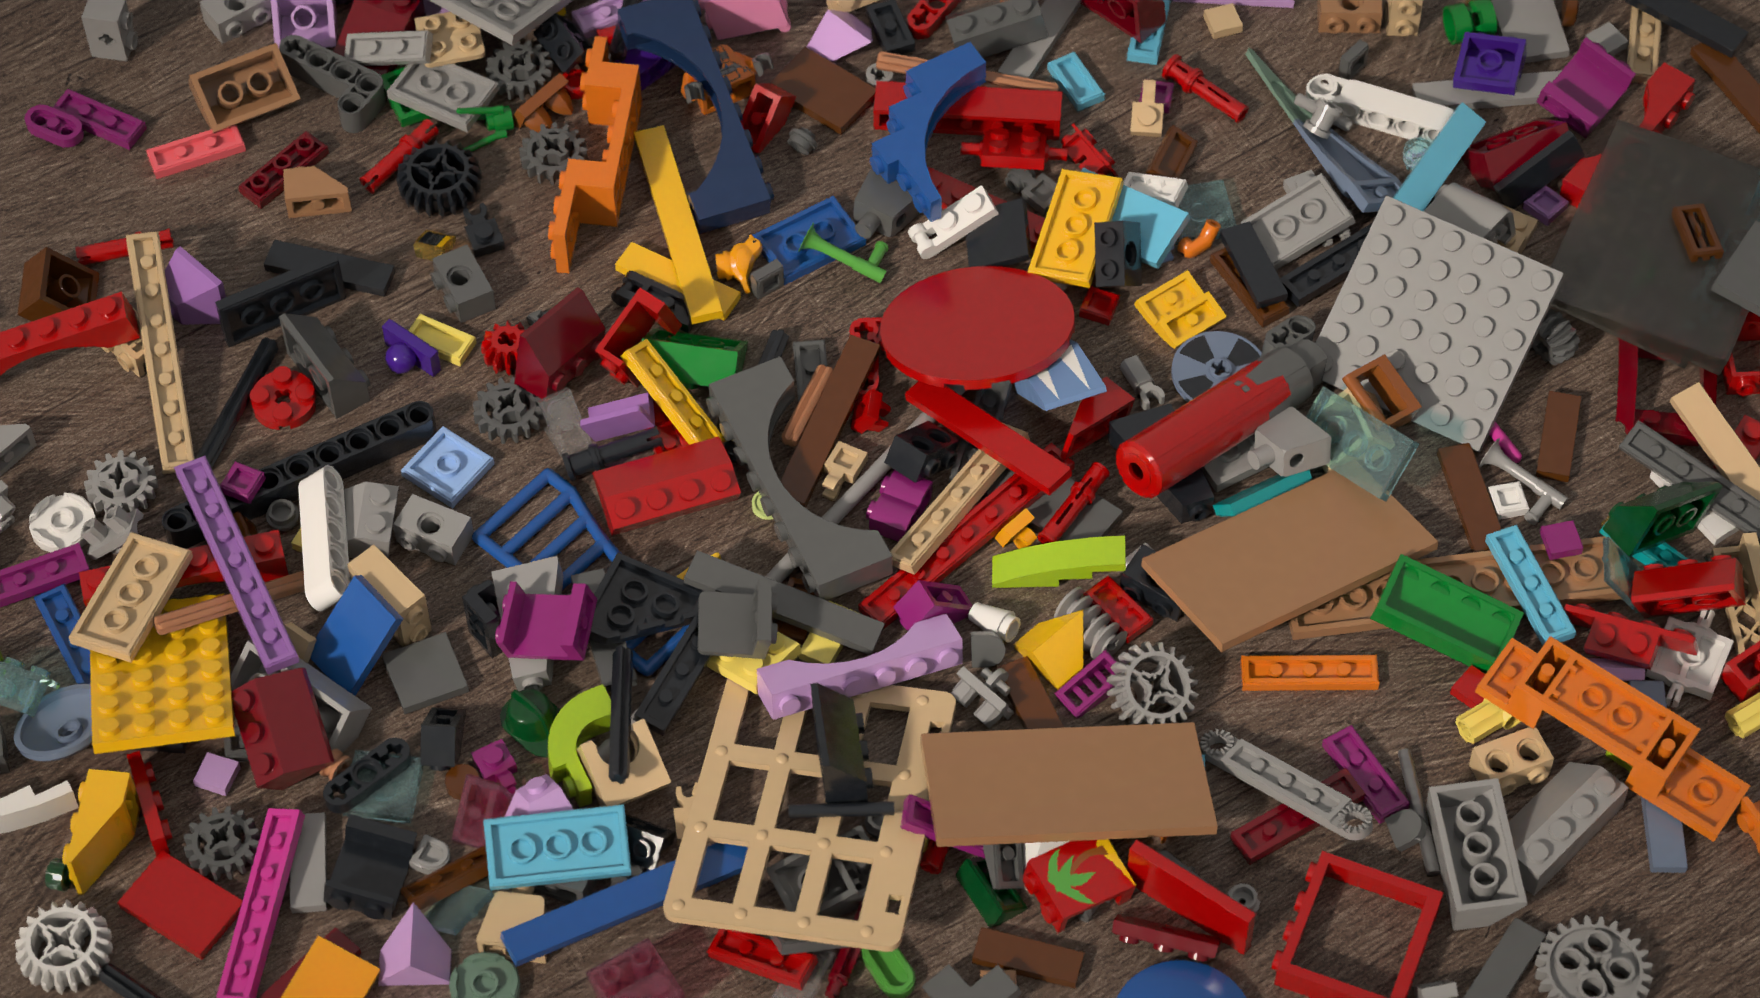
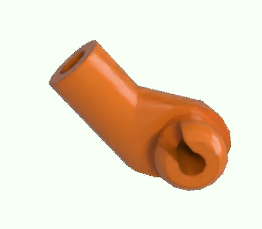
M1207 219L1195 240L1192 241L1189 237H1184L1180 240L1177 246L1178 251L1183 253L1186 258H1194L1210 249L1221 225L1215 220Z

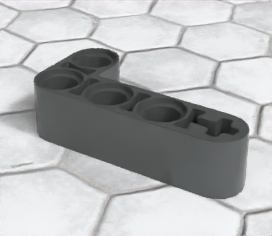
M289 35L281 40L279 50L290 75L339 98L337 107L340 122L346 132L359 133L363 131L385 106L386 96L383 79L377 72L304 37Z

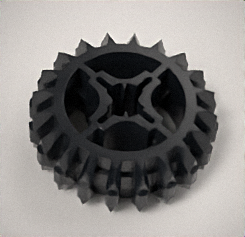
M436 139L433 145H427L423 141L421 149L412 147L411 155H404L403 163L399 164L396 178L399 194L405 200L408 207H414L418 214L426 210V214L429 217L434 213H439L443 218L445 212L448 211L455 215L458 207L464 209L468 205L467 202H475L476 193L480 192L482 173L479 170V162L476 157H473L470 149L464 150L461 143L452 146L449 139L444 144H440Z

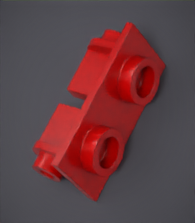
M1074 123L1071 124L1076 132L1072 136H1064L1061 140L1062 148H1068L1067 154L1076 164L1083 158H1087L1079 165L1081 170L1085 168L1099 175H1107L1111 172L1115 177H1118L1112 168L1116 162L1107 151L1103 149L1099 152L1094 147L1098 142L1086 128L1081 132Z

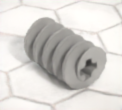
M1081 587L1074 588L1059 603L1054 618L1083 610V649L1086 652H1090V656L1093 659L1104 650H1107L1112 656L1125 643L1127 632L1123 631L1116 635L1120 625L1117 622L1108 625L1111 616L1108 613L1099 616L1102 610L1101 606L1096 604L1090 607L1093 599L1089 595L1081 598L1084 590Z

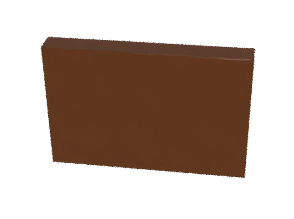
M804 47L770 82L797 96L793 107L840 135L848 129L875 99V87L807 47Z

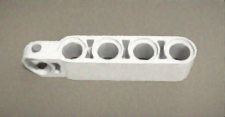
M1330 74L1315 76L1308 82L1306 88L1307 97L1315 101L1318 98H1323L1334 103L1343 110L1342 115L1352 120L1355 124L1429 146L1454 112L1451 108ZM1322 80H1327L1329 84L1323 83Z

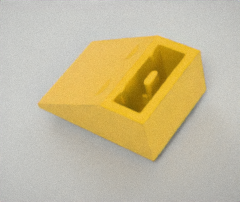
M89 769L86 782L82 781L80 783L78 791L79 810L74 812L71 818L70 829L71 833H73L71 842L66 843L63 850V864H66L68 867L69 879L73 881L78 895L85 894L135 836L141 804L131 774L128 772Z

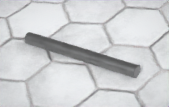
M1402 749L1397 754L1411 810L1420 814L1426 822V833L1419 842L1426 874L1428 877H1435L1441 872L1410 749Z

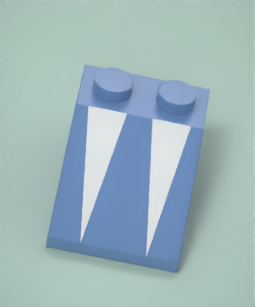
M1071 339L1068 349L1056 362L1038 374L1014 383L1017 394L1045 411L1107 392L1106 385L1079 344Z

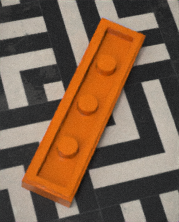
M1377 655L1241 656L1240 660L1242 691L1379 689Z

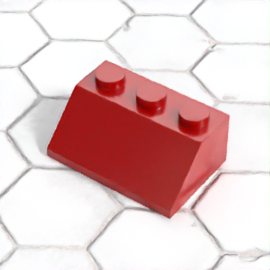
M1730 555L1714 556L1711 558V561L1701 563L1694 559L1681 560L1677 562V566L1664 567L1663 564H1649L1643 567L1644 570L1634 571L1631 600L1632 604L1644 618L1746 605L1742 565L1737 558H1732Z

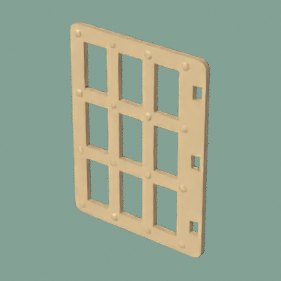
M727 678L698 782H695L692 791L694 798L663 904L665 917L669 921L883 952L894 951L902 942L926 839L924 834H915L901 829L904 799L909 794L930 801L920 738L921 734L930 733L931 727H942L941 733L951 732L956 711L955 697L944 691L889 685L849 697L854 700L855 712L863 714L864 729L871 707L909 712L897 765L863 761L864 768L871 767L873 785L891 787L888 801H894L895 815L884 816L878 842L838 837L843 817H820L816 834L777 828L790 775L798 774L822 778L819 755L797 752L807 710L783 717L775 749L738 745L736 742L751 691ZM864 733L859 734L860 741L863 739ZM730 766L768 770L754 825L715 820ZM709 842L748 847L733 904L693 898ZM770 850L810 855L796 912L756 907ZM832 859L872 864L859 921L818 915ZM889 900H901L898 914L887 912Z

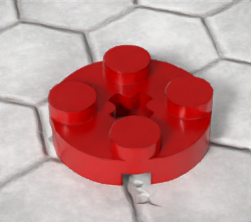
M286 366L277 367L273 372L263 376L250 391V399L256 419L270 429L280 430L279 426L285 427L289 425L290 429L297 428L305 424L313 416L316 409V393L311 380L304 374L292 371ZM289 396L290 402L282 401L279 404L277 403L279 397Z

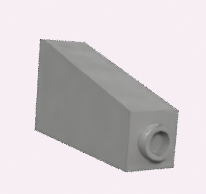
M557 556L491 572L501 620L503 616L502 602L505 594H508L510 581L517 582L526 594L562 595L564 576ZM509 658L512 678L518 691L525 689H536L539 691L544 686L552 685L554 659Z

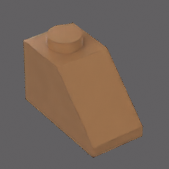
M317 167L283 169L285 202L289 218L352 212L348 188Z

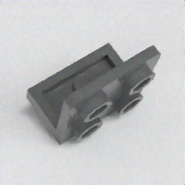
M758 579L753 595L712 591L701 592L698 598L699 653L714 656L766 659L770 644H776L777 624L772 623V613H776L778 596L777 593H772V580Z

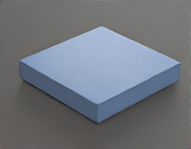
M442 426L401 469L402 477L453 509L494 465V458Z

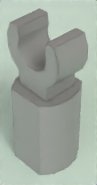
M1135 355L1123 360L1120 370L1135 394L1140 395V406L1145 411L1150 409L1148 398L1151 397L1156 398L1160 405H1163L1165 393L1162 388L1154 385L1153 378L1139 356Z

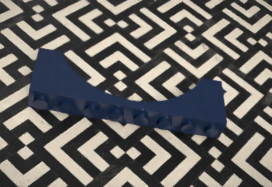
M647 0L617 9V25L627 50L636 48L655 54L683 69L697 82L702 83L704 91L711 99L717 111L722 134L717 158L700 187L696 191L689 193L688 203L698 234L769 214L771 201L774 200V193L770 183H765L761 175L764 173L760 157L758 155L754 156L751 150L753 140L748 129L744 130L740 122L743 121V116L739 104H733L731 99L732 87L727 76L723 77L721 74V58L718 51H712L710 43H712L711 33L708 26L702 25L699 18L702 17L698 0Z

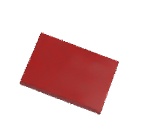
M162 850L117 903L120 909L202 960L238 918L242 900Z

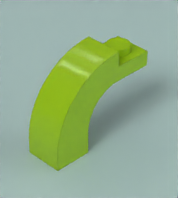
M603 684L586 690L571 699L555 717L548 737L550 777L555 783L563 782L566 794L569 798H575L579 808L592 804V785L583 769L576 750L589 739L610 731L611 699Z

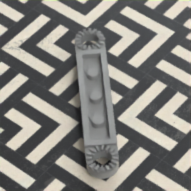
M1215 729L1216 731L1214 732L1210 730L1209 733L1206 732L1204 734V737H1201V754L1205 755V760L1346 839L1361 840L1371 834L1373 830L1371 812L1366 807L1363 808L1362 805L1352 802L1349 797L1242 738L1239 740L1230 735L1229 731L1226 733L1223 729L1221 731ZM1215 743H1222L1226 745L1224 746V750L1223 748H1220V751H1218V749L1214 751L1213 748L1212 750L1210 748V746ZM1352 819H1360L1364 822L1362 826L1358 825V828L1356 826L1352 828V825L1348 827L1347 824Z

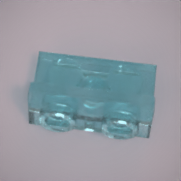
M6 656L4 662L0 661V705L35 717L46 687L58 690L60 683L49 679L51 672L33 665L30 671L25 670V663Z

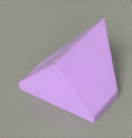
M827 10L807 48L834 63L842 56L872 43L871 28L850 12Z
M414 902L380 950L379 968L381 970L378 979L379 986L449 985L452 951Z

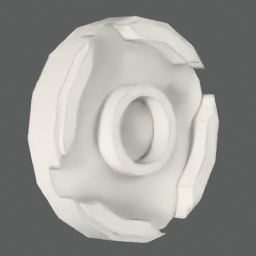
M63 493L64 495L56 497L53 494L45 497L35 505L29 516V529L34 542L42 550L51 553L76 543H80L81 547L88 543L80 534L84 523L92 518L96 519L91 504L84 497L74 493Z

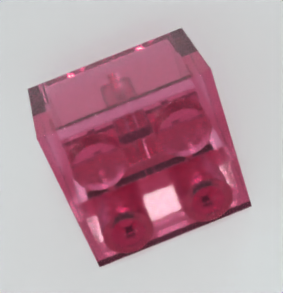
M649 938L586 972L597 998H685L684 991Z

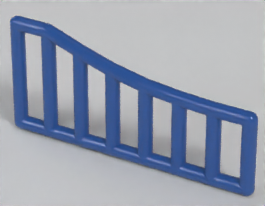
M545 468L472 534V540L506 568L521 565L523 563L515 558L513 554L571 503L579 518L530 561L533 562L557 556L587 528L595 543L563 572L562 591L571 583V575L580 574L585 571L603 553L611 562H613L618 552L621 553L592 515L576 487L551 468ZM548 483L561 492L556 499L502 547L489 537ZM689 625L683 626L647 661L633 650L647 636L626 641L627 648L633 651V668L644 676H651L669 659Z

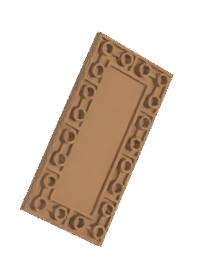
M1355 460L1142 558L1141 567L1208 639L1223 652L1391 572L1400 554L1416 560L1437 550L1439 541Z
M1194 722L921 734L920 744L937 847L1217 834V820Z

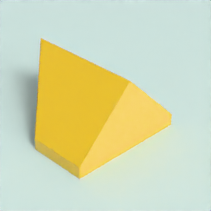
M1083 610L1040 622L1013 644L1014 648L1023 657L1028 656L1032 666L1057 691L1083 669Z

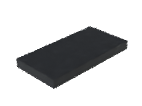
M333 252L216 301L215 304L224 340L228 347L280 327L279 316L284 313L306 316L344 300L346 293L339 260Z

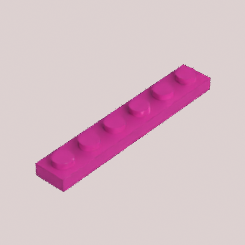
M268 808L216 998H256L305 818L301 810Z

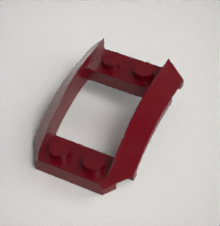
M1635 318L1619 329L1617 334L1619 348L1615 421L1622 422L1625 426L1624 432L1627 435L1639 420L1673 444L1698 447L1700 444L1678 413L1635 409L1638 358L1699 363L1700 384L1716 405V340L1703 323L1701 332L1694 333L1689 331L1663 330L1653 327H1638V318Z

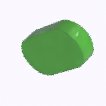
M899 947L890 952L862 949V960L886 996L890 998H905L912 993L915 988V973Z

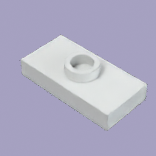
M1128 172L1123 182L1127 187L1178 208L1188 189L1185 179Z

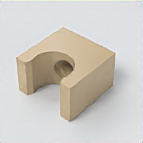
M645 719L634 722L631 725V740L634 744L635 753L630 763V776L623 784L612 782L609 779V764L601 759L597 746L592 740L581 744L577 748V754L600 807L626 805L664 789L671 783Z

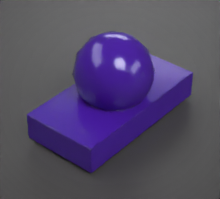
M389 319L382 325L385 345L389 347L386 351L385 361L391 371L398 374L407 373L416 365L434 377L441 370L438 350L393 320Z

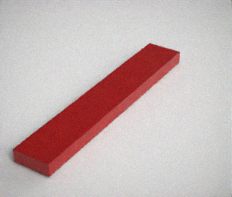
M918 381L905 392L906 401L1049 496L1072 476L1069 466L947 386L942 388Z

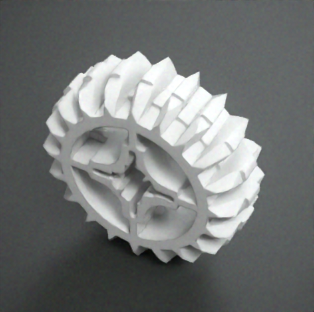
M67 899L63 907L58 908V905L52 901L51 910L45 912L44 909L39 907V917L27 916L26 922L29 927L19 928L21 939L15 940V947L18 951L16 953V960L21 965L22 974L26 978L29 977L35 987L41 984L43 990L47 993L54 986L61 995L66 986H70L72 991L77 992V984L81 982L90 987L91 980L89 977L91 975L98 976L101 971L100 966L109 963L108 954L113 953V946L110 942L112 940V933L107 928L108 925L105 918L99 916L97 910L93 907L87 909L81 901L73 908L72 903ZM90 934L91 942L84 953L81 947L85 943L84 938ZM43 941H46L47 947L43 950L44 955L38 959L39 947Z

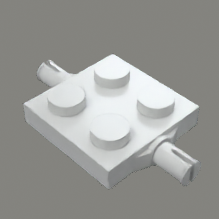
M1708 610L1701 611L1697 623L1684 622L1670 616L1664 629L1673 631V629L1678 628L1690 632L1696 638L1699 647L1697 656L1659 647L1652 669H1647L1646 677L1657 681H1664L1670 687L1666 697L1668 706H1670L1672 698L1675 696L1672 707H1678L1683 692L1711 701L1734 640L1721 636L1710 628L1715 617L1713 610H1710L1707 619L1705 617Z

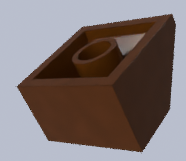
M45 247L24 263L17 315L32 322L95 301L100 273Z

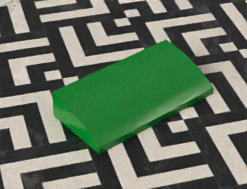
M1400 554L1370 619L1469 667L1473 665L1486 674L1510 639L1514 637L1524 612Z

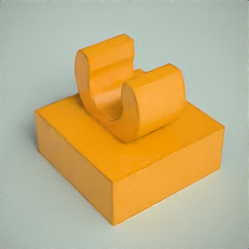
M1025 508L1004 526L994 538L1002 547L1006 546L1012 539L1018 549L1029 547L1037 539L1035 533L1027 527L1035 517Z

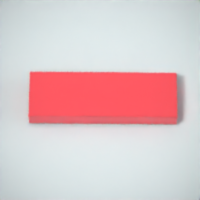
M235 125L214 134L212 130L201 132L147 149L146 152L156 179H160L245 152L246 148L239 129Z

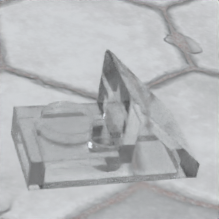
M569 388L538 400L547 423L544 430L561 458L563 453L574 454L587 449L588 445L592 444L589 435L580 427L582 417Z

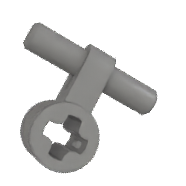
M1298 93L1294 99V104L1313 114L1310 120L1307 119L1303 126L1319 137L1328 139L1331 134L1329 129L1332 124L1344 131H1349L1353 124L1352 120L1342 115L1343 110L1326 99L1318 98L1315 101L1302 93Z

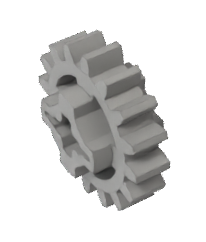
M120 450L115 458H112L107 453L105 454L106 461L104 463L98 460L94 461L96 470H87L86 473L89 480L84 481L87 499L90 504L93 503L96 512L104 509L106 513L116 505H119L124 511L130 512L138 506L147 509L146 499H155L156 497L154 489L158 488V482L153 465L149 466L145 456L138 460L136 452H132L128 457H124L123 451Z

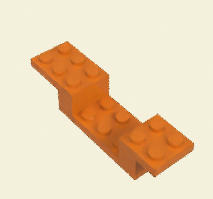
M595 36L592 49H587L585 63L588 70L587 73L582 72L580 90L585 91L582 108L583 111L588 113L589 124L608 125L607 143L610 146L609 150H603L602 162L568 158L566 171L560 172L559 189L562 191L560 196H555L553 211L556 219L555 221H550L548 228V240H553L550 257L555 259L558 273H570L580 223L617 227L635 143L634 132L638 129L642 109V93L639 65L609 62L607 37Z
M1551 636L1538 653L1511 638L1475 690V693L1532 729L1536 727L1546 712L1633 767L1624 784L1631 791L1713 842L1750 788V785L1691 749L1700 728Z

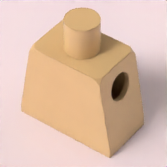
M535 886L513 888L512 892L498 891L494 893L477 936L479 953H498L506 959L512 960L500 938L501 932L547 913L545 898L540 895H533ZM547 954L529 962L546 963Z

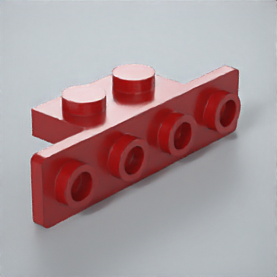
M1580 603L1576 604V606L1569 604L1564 606V610L1572 624L1590 628L1584 646L1587 654L1648 670L1652 669L1659 647L1695 656L1698 654L1699 647L1696 638L1686 630L1676 628L1671 631L1660 628L1658 624L1648 620H1641V622L1628 620L1627 617L1617 612L1604 614L1595 611L1588 605Z

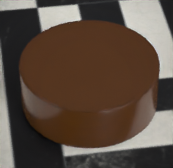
M459 764L449 769L445 776L448 794L457 800H467L474 797L480 789V778L477 770L467 764Z

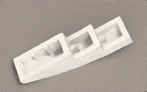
M68 781L37 795L34 794L30 785L1 798L0 834L39 824L79 808Z

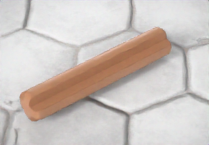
M823 364L817 366L781 435L782 442L785 445L797 446L833 372L831 367Z

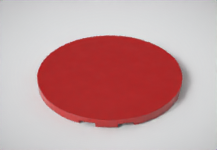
M1001 266L965 267L930 276L901 292L890 303L883 314L880 325L881 343L888 360L899 371L917 381L942 388L950 384L964 385L965 390L992 388V383L1010 380L1012 384L1027 379L1056 362L1068 349L1072 334L1075 333V316L1072 303L1064 291L1042 276L1035 273H1027L1025 270Z

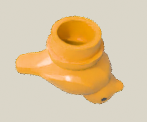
M749 235V238L744 243L734 245L731 251L725 250L723 253L715 254L718 279L731 280L735 278L741 283L745 294L750 293L748 278L755 260L762 252L760 240L754 238L753 235Z

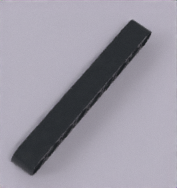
M425 401L412 402L259 469V471L265 473L266 479L250 504L243 501L238 502L240 500L225 494L223 495L232 514L238 511L249 520H253L266 514L271 503L276 500L287 499L291 502L298 500L299 482L326 465L336 469L343 480L427 443L437 433L433 408ZM188 501L170 508L163 514L161 521L169 544L186 549L206 540Z

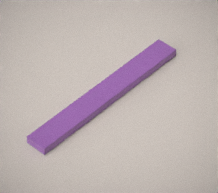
M206 456L174 467L176 476L267 675L299 663L298 654Z

